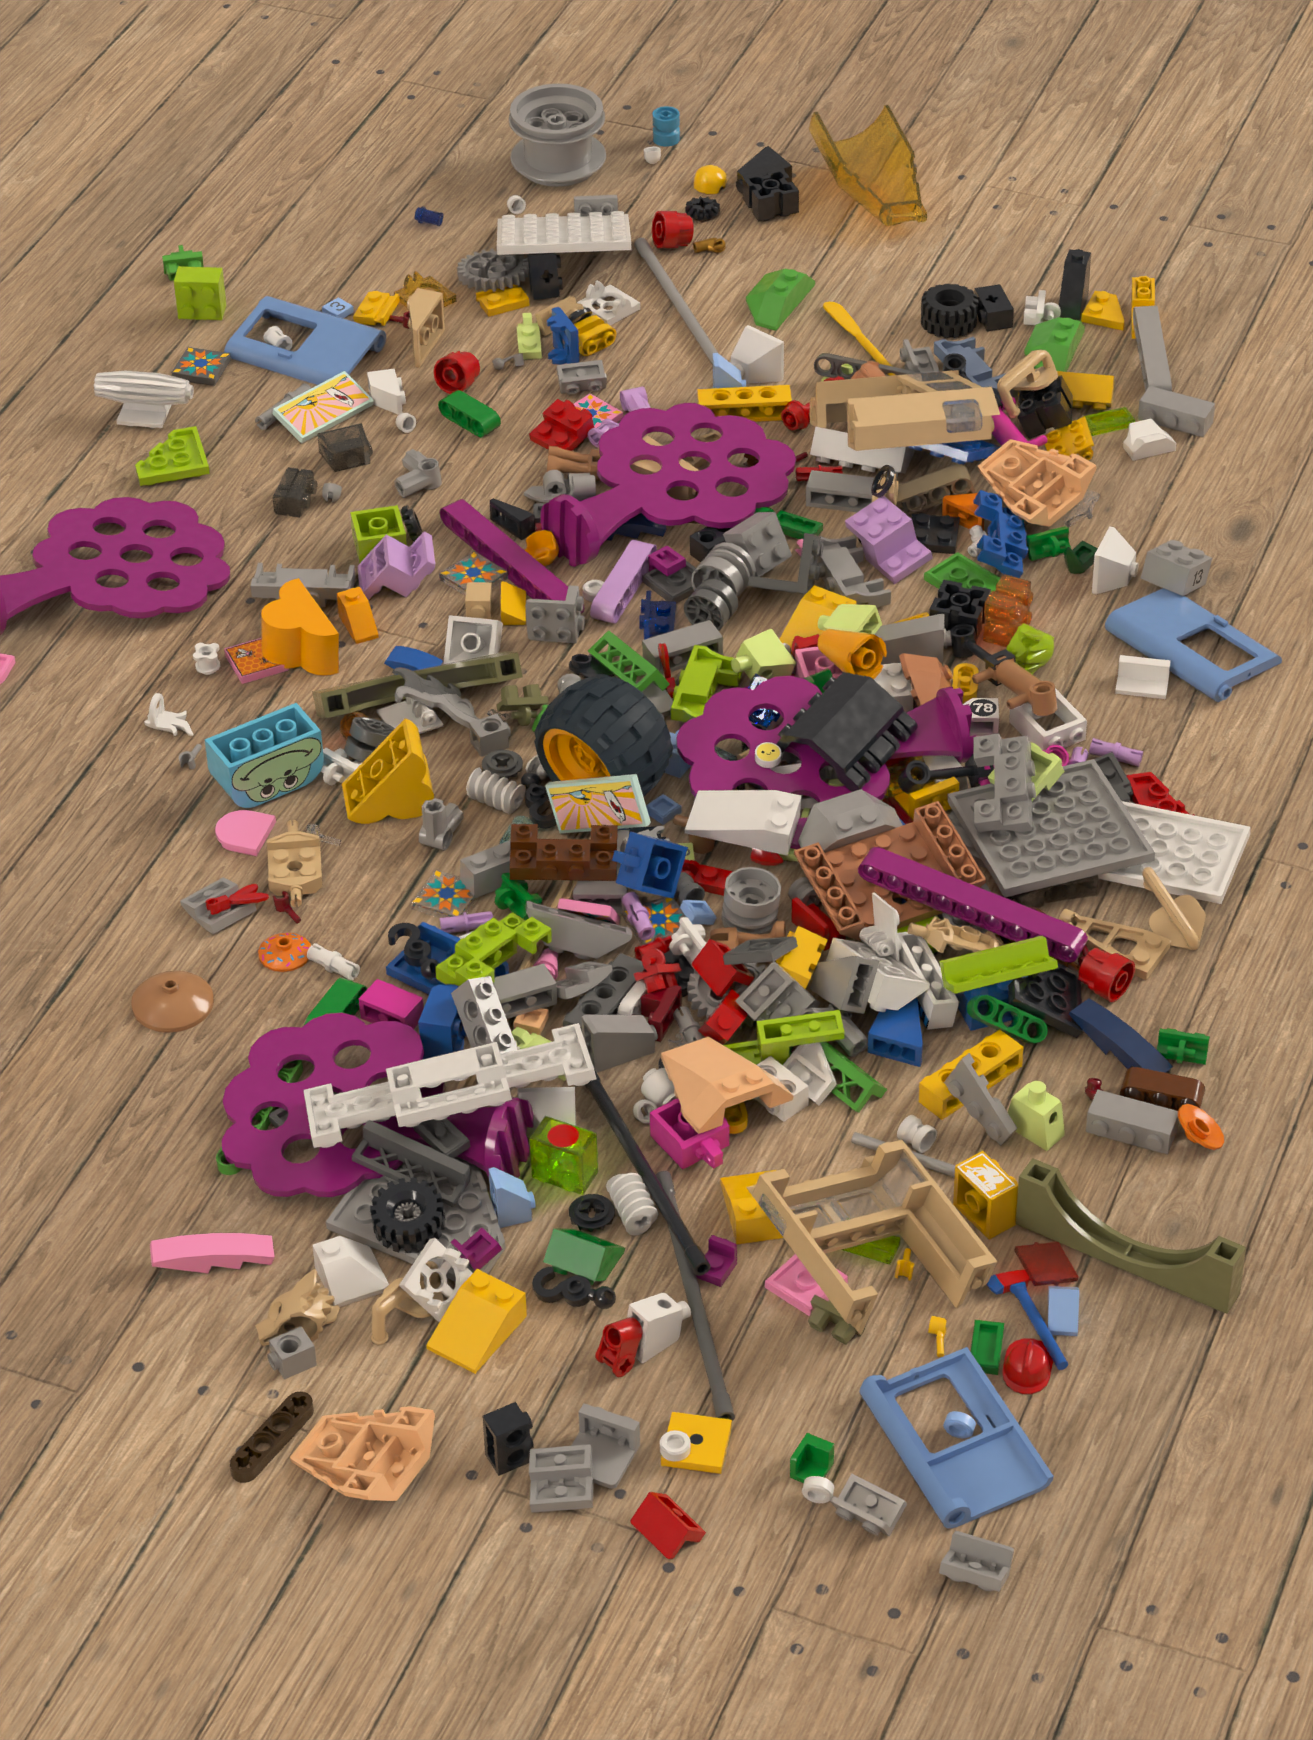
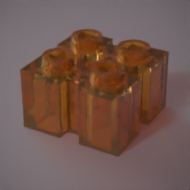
M1006 574L1002 575L996 585V591H992L985 601L984 618H986V623L984 624L983 641L1007 648L1018 627L1023 624H1030L1032 619L1030 605L1034 595L1031 592V581Z

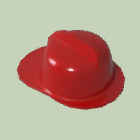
M1023 1338L1009 1345L1005 1354L1002 1375L1005 1384L1014 1392L1034 1394L1047 1386L1051 1376L1053 1360L1043 1342L1033 1338Z

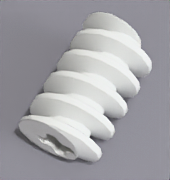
M479 767L470 775L466 790L469 798L477 799L478 802L486 803L488 806H494L495 809L511 814L521 805L525 797L526 787L523 784L517 786L515 781L509 782L508 778H500L498 774L494 773L491 775V772L488 770L482 772Z
M618 1174L607 1181V1191L621 1217L626 1232L634 1236L643 1234L657 1219L658 1211L654 1207L650 1194L646 1191V1186L642 1183L643 1181L639 1174Z

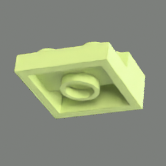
M1030 742L1031 760H1033L1035 765V776L1031 778L1035 785L1037 796L1043 788L1049 791L1065 771L1062 766V760L1054 753L1048 754L1042 751L1038 745ZM993 770L988 778L990 783L995 785V773Z

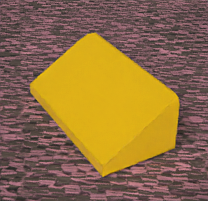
M501 581V622L503 625H526V591Z

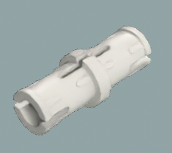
M316 943L308 949L307 958L324 966L325 970L330 973H338L353 981L360 972L358 964L343 958L337 951H329Z

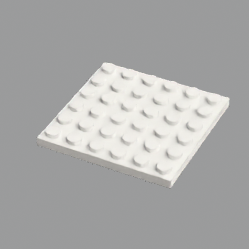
M613 211L611 215H602V212H590L589 216H580V213H568L567 216L549 213L546 214V217L526 214L524 218H515V215H503L501 219H498L497 255L631 250L629 217L623 211Z

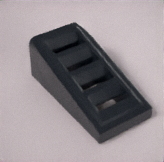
M494 498L490 500V520L520 540H524L535 532L534 514Z

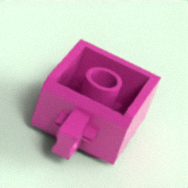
M678 1098L650 1112V1136L682 1170L702 1159L713 1169L723 1164V1152L721 1150L729 1146V1124L725 1117L723 1118L722 1126L698 1134L683 1117Z

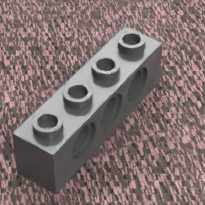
M620 953L613 962L609 963V965H612L613 971L602 982L590 989L586 995H582L576 1007L566 1014L563 1020V1027L579 1023L582 1031L581 1016L617 1015L621 1001L637 982L634 973L647 971L644 969L642 961Z

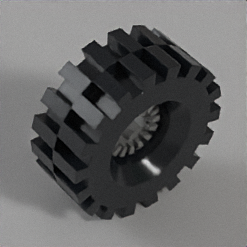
M405 1178L398 1179L399 1184L396 1185L391 1181L387 1183V1190L382 1187L378 1190V1197L374 1196L372 1205H370L376 1238L379 1242L382 1241L383 1246L387 1249L392 1245L394 1252L399 1253L400 1249L404 1248L405 1253H412L411 1248L416 1247L418 1252L422 1251L423 1245L427 1244L429 1239L434 1237L439 1239L442 1236L441 1230H445L446 1218L442 1196L437 1192V1188L434 1185L429 1188V1183L425 1180H422L419 1184L417 1178H411L410 1182H405ZM411 1215L414 1216V1217H413L414 1219H412V1218H411V1219L408 1218L407 1220L403 1219L404 1216H405V1217H410Z

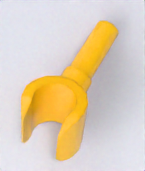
M904 1249L903 1259L897 1261L895 1278L906 1276L908 1281L912 1280L915 1264L910 1261L911 1249Z
M931 1316L928 1333L937 1335V1356L943 1357L946 1319Z

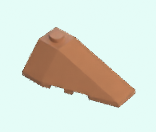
M906 653L899 655L904 676L907 680H910L913 688L910 692L918 707L936 698L939 689L952 687L950 679L953 678L952 673L947 665L942 666L938 658Z

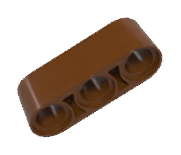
M1132 1067L1126 1070L1119 1094L1127 1098L1178 1111L1184 1104H1191L1201 1108L1206 1089L1201 1081L1194 1078Z

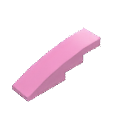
M208 1233L159 1239L150 1243L152 1267L209 1273L211 1266L240 1269L243 1262L271 1265L274 1260L272 1236Z

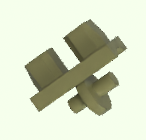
M539 684L524 686V697H519L516 685L503 687L501 689L502 701L496 704L497 712L516 711L511 713L512 719H518L521 726H528L531 718L537 717V712L531 710H539L541 705L549 704L548 696H541Z
M814 1295L810 1301L813 1310L808 1319L811 1328L823 1332L831 1321L837 1324L831 1333L833 1338L845 1345L854 1334L861 1336L850 1323L845 1322L831 1301L829 1302Z

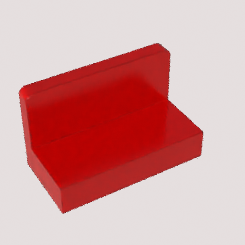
M798 897L792 899L791 922L797 927L800 926L827 939L823 951L830 949L833 938L846 940V936L839 934L833 921L815 904L812 903L806 906Z
M709 939L691 965L714 993L722 997L734 981L749 986L755 978L744 964L725 965L723 955L731 949L725 944Z
M649 1492L630 1520L631 1524L667 1559H674L685 1541L700 1542L706 1534L667 1494Z

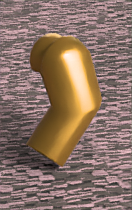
M712 237L693 242L695 253L703 251L721 253L726 248V242L722 238Z

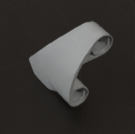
M549 470L543 476V486L530 487L524 492V496L547 503L558 495L566 494L576 498L578 501H582L596 495L595 476L590 475V473H569L568 479H564L560 471Z

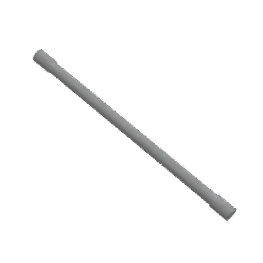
M642 237L638 238L634 243L635 248L641 257L645 259L713 366V353H718L654 255L653 249L647 240Z

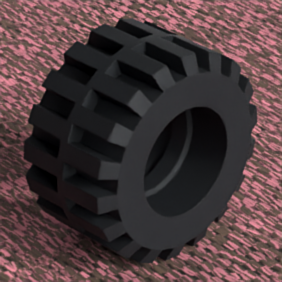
M948 283L930 287L928 291L923 293L921 299V325L923 329L927 330L930 334L944 338H959V336L971 333L977 326V295L974 294L973 290L965 286H959V284Z

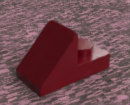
M676 985L641 996V1015L648 1017V1024L655 1027L657 1032V1040L655 1041L661 1042L674 1021V1011L677 1008L680 1010V1007H682L681 986Z

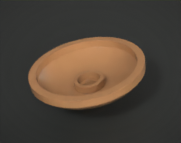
M166 971L151 976L137 987L131 1000L132 1012L136 1020L146 1028L158 1032H179L190 1029L201 1023L210 1014L214 1004L213 991L207 981L198 975L185 971Z

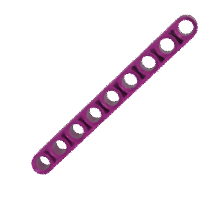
M457 500L440 509V518L447 528L498 571H506L502 574L518 588L525 590L530 598L566 600L568 586L465 500ZM583 604V611H580V614H582V613L584 612V609H585V608H584V604Z
M880 847L871 848L858 867L859 875L870 883L1015 942L1044 936L1046 937L1049 955L1064 962L1076 961L1088 941L1086 933L1076 926Z

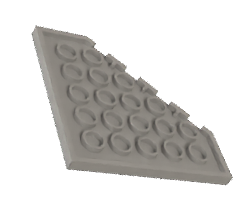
M455 1157L454 1159L470 1166V1182L454 1207L443 1203L446 1225L445 1230H441L442 1236L437 1240L446 1249H454L450 1243L454 1238L462 1245L480 1228H483L503 1249L480 1269L488 1274L506 1249L505 1240L480 1169L459 1157ZM403 1163L396 1170L406 1168L405 1163ZM424 1171L413 1174L414 1178H417L419 1182L431 1180L430 1174ZM386 1176L366 1179L359 1186L346 1193L326 1220V1228L413 1264L421 1251L418 1252L417 1247L411 1248L412 1253H405L404 1248H401L399 1253L394 1252L392 1245L387 1249L383 1246L382 1241L379 1242L377 1240L372 1224L370 1205H372L373 1197H378V1190L381 1187L387 1190V1183L393 1181L394 1185L399 1182ZM450 1183L438 1185L439 1190L449 1196L456 1189V1186ZM411 1215L410 1217H405V1216H404L403 1219H405V1220H407L408 1218H409V1219H411V1218L414 1219V1218H413L414 1216H413V1215ZM433 1258L429 1261L435 1262L439 1267L444 1259ZM468 1265L467 1268L474 1273V1270ZM450 1267L446 1273V1278L456 1282L454 1269Z

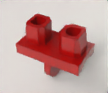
M649 949L643 954L642 965L647 971L634 973L636 981H644L647 993L678 986L674 974L681 971L679 963L665 964V956L658 949Z

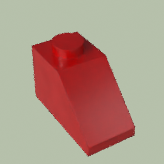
M731 989L698 1031L703 1036L710 1037L724 1045L748 1015L735 1001L740 995Z

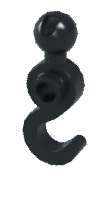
M535 772L525 773L521 778V784L526 787L525 805L530 808L529 818L531 824H538V828L542 829L556 826L557 823L553 812L547 816L540 815L550 805L546 787L540 785V776Z
M399 923L392 926L388 931L389 945H395L398 938L402 936H409L410 938L404 947L406 963L411 966L421 967L420 971L424 978L428 980L436 978V966L440 962L433 958L431 959V947L427 942L421 940L419 928L411 923Z
M552 1267L541 1269L533 1278L532 1286L535 1295L545 1303H554L564 1298L569 1305L580 1307L586 1305L591 1300L598 1308L609 1309L616 1301V1294L612 1288L601 1286L597 1289H592L588 1279L583 1276L570 1277L560 1282L553 1289L543 1288L545 1283L556 1276Z

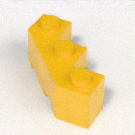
M798 926L795 933L789 931L787 937H796L798 947L776 959L775 962L806 989L827 943V939Z

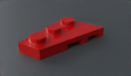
M1152 772L1126 775L1132 787L1133 794L1131 797L1134 804L1189 814L1185 810V805L1180 800L1176 801L1169 794V789Z

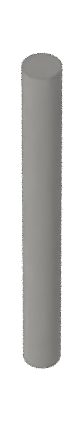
M854 1132L851 1140L854 1144L875 1151L879 1145L886 1143ZM912 1151L923 1167L955 1177V1165Z

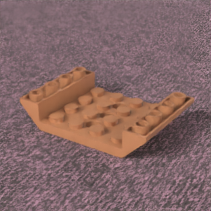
M939 801L916 808L912 823L825 853L819 842L794 850L795 857L839 934L860 941V931L865 927L874 926L872 893H876L897 910L900 920L897 929L944 913L864 880L858 873V867L873 847L883 848L979 888L986 883V878ZM903 898L907 902L899 904L894 902L893 899Z

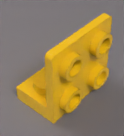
M955 777L938 783L929 781L922 789L910 794L903 792L899 785L889 788L888 795L894 796L914 820L916 808L937 801L940 802L944 811L951 809L948 803V794L958 792L960 783Z

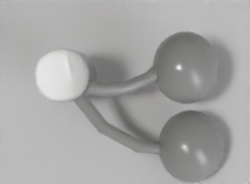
M517 353L504 359L495 358L492 361L495 369L501 370L505 362L514 358L515 366L524 365L523 353Z

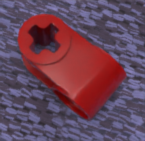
M627 1317L608 1324L603 1329L595 1358L598 1362L605 1363L613 1369V1374L618 1378L626 1375L635 1363V1356L643 1334L638 1320L633 1317Z

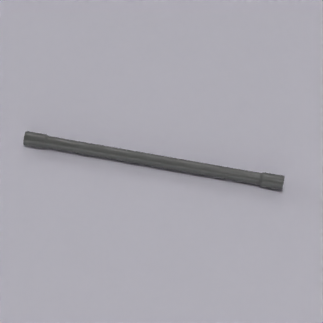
M660 1171L656 1174V1177L680 1216L671 1174L668 1171ZM668 1226L712 1392V1402L716 1418L733 1421L735 1414L730 1396L726 1390L697 1277L688 1263L683 1249Z

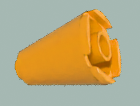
M827 629L818 638L819 651L842 672L875 679L882 671L883 665H881L882 658L886 657L887 650L885 642L877 635Z

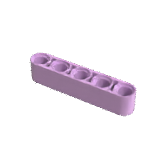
M637 540L630 541L594 598L590 610L591 618L617 623L642 583V575L649 572L648 555L657 551L656 545Z

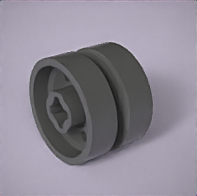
M706 579L685 601L684 612L692 625L711 620L717 630L720 631L736 612L738 599L734 591L726 583L717 579Z
M356 717L352 721L349 731L351 735L347 738L344 751L350 757L363 762L395 728L376 719Z

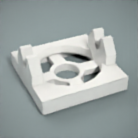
M598 280L595 286L589 284L586 298L577 302L583 305V309L590 308L592 315H597L609 325L640 310V302L612 285L604 287ZM608 296L614 297L616 300L604 301L603 299ZM597 304L600 308L595 310L592 305ZM606 306L613 307L611 310L604 309Z
M436 1238L429 1239L399 1286L440 1322L459 1288L473 1273L467 1268L469 1260L460 1258L461 1253L451 1248L446 1249ZM433 1258L444 1259L438 1269H430L426 1263ZM450 1267L454 1269L456 1276L454 1290L447 1284L446 1273ZM433 1272H437L441 1277V1284L437 1289L432 1288L429 1282ZM420 1273L424 1276V1289H421ZM441 1292L448 1299L443 1302L433 1299V1293Z

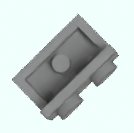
M617 195L574 196V213H580V216H589L590 212H602V215H611V212L618 211Z
M903 340V348H900L899 353L901 362H905V369L921 373L940 372L930 347L912 349L909 340Z
M602 360L557 365L556 370L561 394H576L579 391L587 390L595 392L606 388L607 376L604 373Z
M851 1474L839 1497L833 1496L830 1501L837 1509L835 1513L849 1522H852L853 1518L862 1522V1528L876 1536L880 1532L890 1536L907 1505L905 1500L854 1474Z
M955 1531L952 1535L950 1549L941 1561L939 1574L946 1575L953 1581H965L978 1585L979 1588L986 1591L1000 1592L1010 1574L1014 1549Z

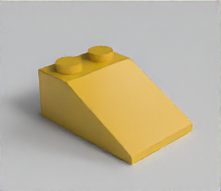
M814 585L799 602L779 640L782 643L788 644L791 649L792 641L797 635L803 638L816 634L820 636L824 632L818 628V619L821 615L831 616L838 605L857 604V601Z
M769 1171L720 1178L736 1245L783 1238L784 1233L774 1219L757 1203L746 1188L756 1185L759 1176ZM780 1216L777 1218V1222L785 1232L786 1222Z
M476 1269L457 1291L428 1341L427 1349L476 1374L527 1317L526 1293Z

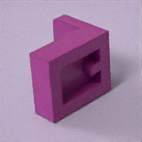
M665 546L648 555L649 572L658 569L666 576H669L686 567V558L669 546Z
M711 1235L708 1239V1251L705 1254L711 1266L710 1270L706 1274L696 1275V1277L722 1287L737 1265V1245L727 1239Z

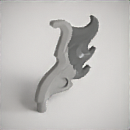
M399 667L393 670V674L401 675L405 680L404 686L396 689L395 701L397 703H401L403 697H409L431 708L439 707L452 719L470 728V722L479 720L475 716L471 702L466 698L461 699V691L455 685L449 683L446 688L439 680L430 675L425 680L406 668Z

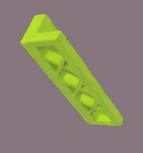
M1044 936L939 961L943 986L954 994L1058 968L1057 960L1049 956L1047 941Z

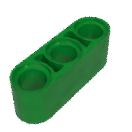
M460 390L454 391L438 402V408L445 418L477 437H484L501 426V419L495 410Z
M342 977L338 978L308 1015L304 1025L314 1018L330 1013H345L355 1016L360 1009L359 998L365 993L367 987Z
M974 996L967 1004V1012L974 1020L996 1030L1000 1029L1007 1035L1022 1042L1038 1043L1047 1036L1048 1030L1044 1021L992 996ZM981 1000L985 1001L988 1007L984 1015H981L977 1009L978 1003ZM1005 1012H1009L1012 1016V1023L1008 1027L1002 1022ZM1031 1023L1037 1029L1036 1035L1033 1038L1027 1034V1027Z

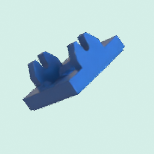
M560 307L552 308V316L547 320V326H550V330L553 333V347L555 349L548 353V359H552V364L558 365L579 363L578 329Z

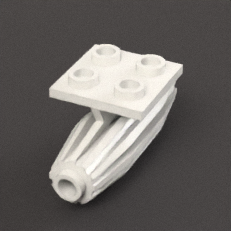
M126 370L97 373L94 380L96 396L124 403L117 418L118 425L162 428L171 405L186 404L189 399L193 398L194 393L193 385H190L188 380L162 373Z

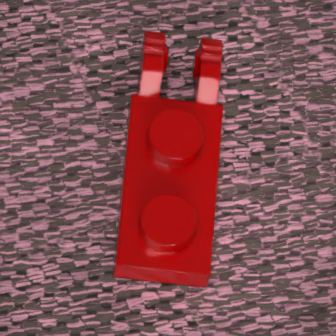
M685 859L681 873H688L693 878L694 883H698L705 892L724 896L726 878L733 871L700 865L695 860Z

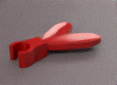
M659 643L658 652L664 676L670 684L665 690L672 699L676 686L675 679L671 677L667 646L665 643Z
M251 884L241 888L230 897L223 895L207 899L206 907L207 910H210L211 915L230 909V904L259 903L269 899V895L266 893H256L258 884Z

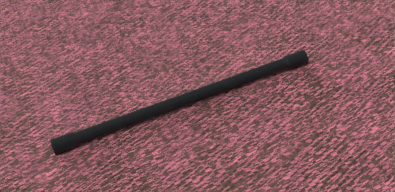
M595 1071L596 1079L585 1084V1087L589 1089L634 1168L641 1176L651 1197L683 1249L684 1255L694 1273L699 1276L706 1274L710 1270V1263L692 1238Z

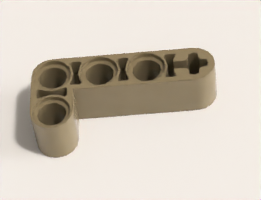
M955 464L900 484L896 506L908 516L943 503V497L946 495L976 492L966 466Z

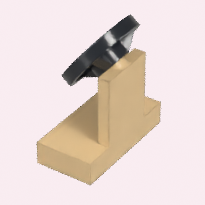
M571 296L535 313L541 335L552 333L550 326H547V320L552 316V308L560 307L573 324L592 315L590 308L583 309V305L576 303L575 297Z
M884 465L877 472L871 487L872 502L885 496L895 506L897 505L899 482L896 480V474L892 466Z

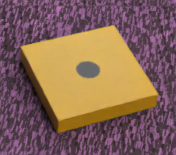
M672 1412L667 1432L676 1430L687 1434L690 1438L691 1451L688 1457L681 1461H669L661 1456V1466L722 1474L732 1429V1420Z

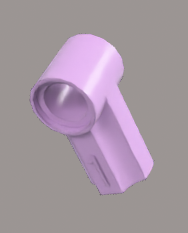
M643 386L620 391V402L624 411L631 412L641 408H651Z

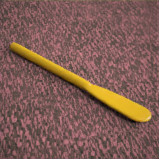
M830 301L823 304L825 311L846 331L852 334L876 362L892 366L861 332L859 326L843 306ZM888 373L889 376L895 375L894 373Z

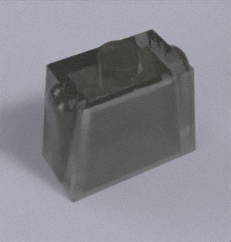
M362 423L317 434L319 453L334 472L370 464L373 449L366 437Z

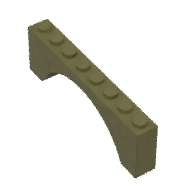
M509 651L413 670V672L427 680L428 675L436 678L446 688L449 683L457 688L523 677L518 652ZM394 674L312 691L316 714L318 717L330 718L395 701L396 689L404 686L405 680L401 675Z
M1032 1158L1020 1174L1016 1212L1017 1225L1228 1314L1240 1296L1246 1252L1245 1246L1218 1236L1204 1246L1186 1250L1164 1249L1147 1245L1121 1234L1093 1215L1069 1189L1058 1168Z

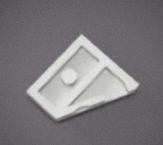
M820 1042L799 1045L783 1064L785 1068L809 1085V1099L818 1106L837 1085Z

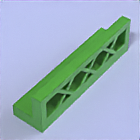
M609 630L588 650L591 656L618 678L633 685L641 692L651 683L655 684L662 691L670 685L656 667ZM607 644L609 645L606 652L599 653ZM620 656L619 661L612 663L613 657ZM626 666H632L631 671L624 672ZM638 676H645L638 684H636V679Z
M827 1041L820 1042L829 1066L830 1063L834 1065L830 1067L831 1071L840 1070L842 1072L843 1083L837 1084L831 1091L833 1094L859 1113L872 1094L879 1098L883 1097L887 1088ZM794 1046L789 1047V1057L792 1054L791 1050ZM859 1085L864 1091L857 1101L854 1102L850 1097V1087Z

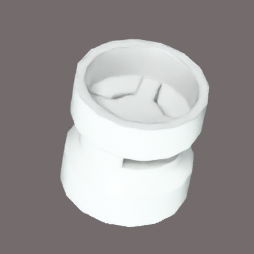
M914 1115L906 1117L897 1131L898 1139L903 1140L907 1144L911 1143L913 1149L919 1153L928 1151L937 1136L935 1128L930 1125H923L921 1119Z

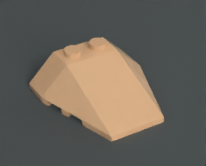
M1012 439L977 466L979 472L1015 515L1031 524L1048 527L1083 500L1097 469L1095 464L1079 455L1058 454V450L1051 449L1050 452L1038 449L1037 445Z
M710 1037L661 1053V1059L670 1081L672 1080L675 1088L674 1094L680 1101L682 1115L698 1134L722 1126L725 1108L758 1096L769 1108L793 1100L794 1096L779 1079Z
M407 1406L400 1407V1412L385 1414L383 1409L374 1410V1415L359 1416L358 1412L325 1415L321 1417L293 1452L290 1460L344 1496L365 1500L397 1501L430 1458L435 1413L430 1409Z

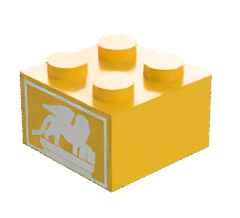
M984 1151L955 1165L953 1205L989 1240L1015 1226L1018 1182L1016 1179L1009 1176L1000 1168L998 1162L995 1159H991Z

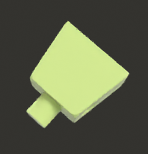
M841 604L838 605L831 616L821 615L818 619V628L823 631L835 629L875 635L882 626L876 605Z
M772 629L744 640L736 658H733L731 661V666L735 673L745 671L754 683H762L778 676H790L796 665L795 660Z
M1033 1081L1028 1083L1013 1096L1008 1114L1017 1127L1016 1133L1046 1151L1065 1136L1062 1103L1058 1098L1046 1092V1085L1043 1082Z

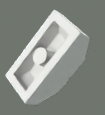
M1151 418L1129 424L1127 438L1123 442V448L1134 461L1176 451V442Z

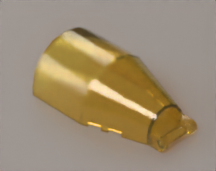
M884 105L882 112L875 122L864 131L851 138L839 141L832 140L819 113H813L809 131L839 188L881 223L885 224V226H893L909 221L926 222L927 212L921 201L919 182L916 180L915 154L889 105Z

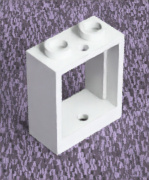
M1056 688L1057 710L1054 713L1065 723L1064 725L1045 731L1035 721L1044 716L1034 714L1032 712V705L1029 703L1010 709L1009 722L1022 736L1027 735L1029 741L1038 745L1041 750L1047 749L1051 745H1060L1066 748L1086 740L1087 720Z

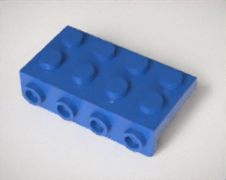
M421 922L418 925L421 940L427 942L431 947V959L433 958L441 963L455 953V944L460 940L459 937L453 936L425 922ZM404 950L386 966L387 975L426 994H430L432 987L436 985H446L436 978H432V980L424 978L420 971L421 967L411 966L406 963ZM507 961L494 969L495 977L509 974V964ZM452 984L446 985V986H452V987H459V986H457V985H452Z

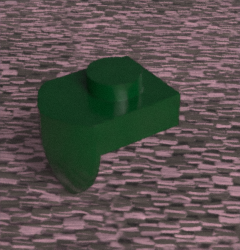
M1083 540L1073 550L1067 547L1064 551V561L1068 571L1072 574L1084 573L1094 564V557L1098 548Z

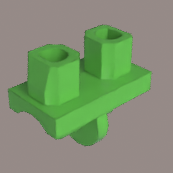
M178 245L179 252H172L171 255L162 256L164 274H167L169 280L173 281L178 266L204 267L202 251H184L183 245Z

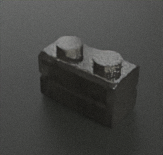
M290 467L286 469L273 495V507L276 515L286 516L289 514V516L300 518L304 509H309L311 495L316 494L318 487L312 470L301 469L299 471L298 468Z

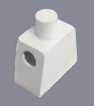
M660 1293L629 1304L627 1317L637 1319L643 1331L635 1356L641 1363L648 1361L679 1339L682 1320L691 1316V1309L685 1301L676 1303L666 1293Z

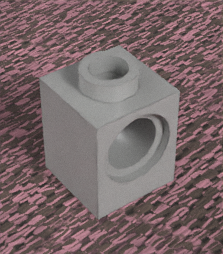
M498 714L469 723L470 742L481 757L496 750L509 748L508 737L511 736V731L507 722H503Z
M302 1326L269 1340L270 1353L267 1354L268 1361L274 1371L278 1369L284 1380L317 1366L315 1346Z

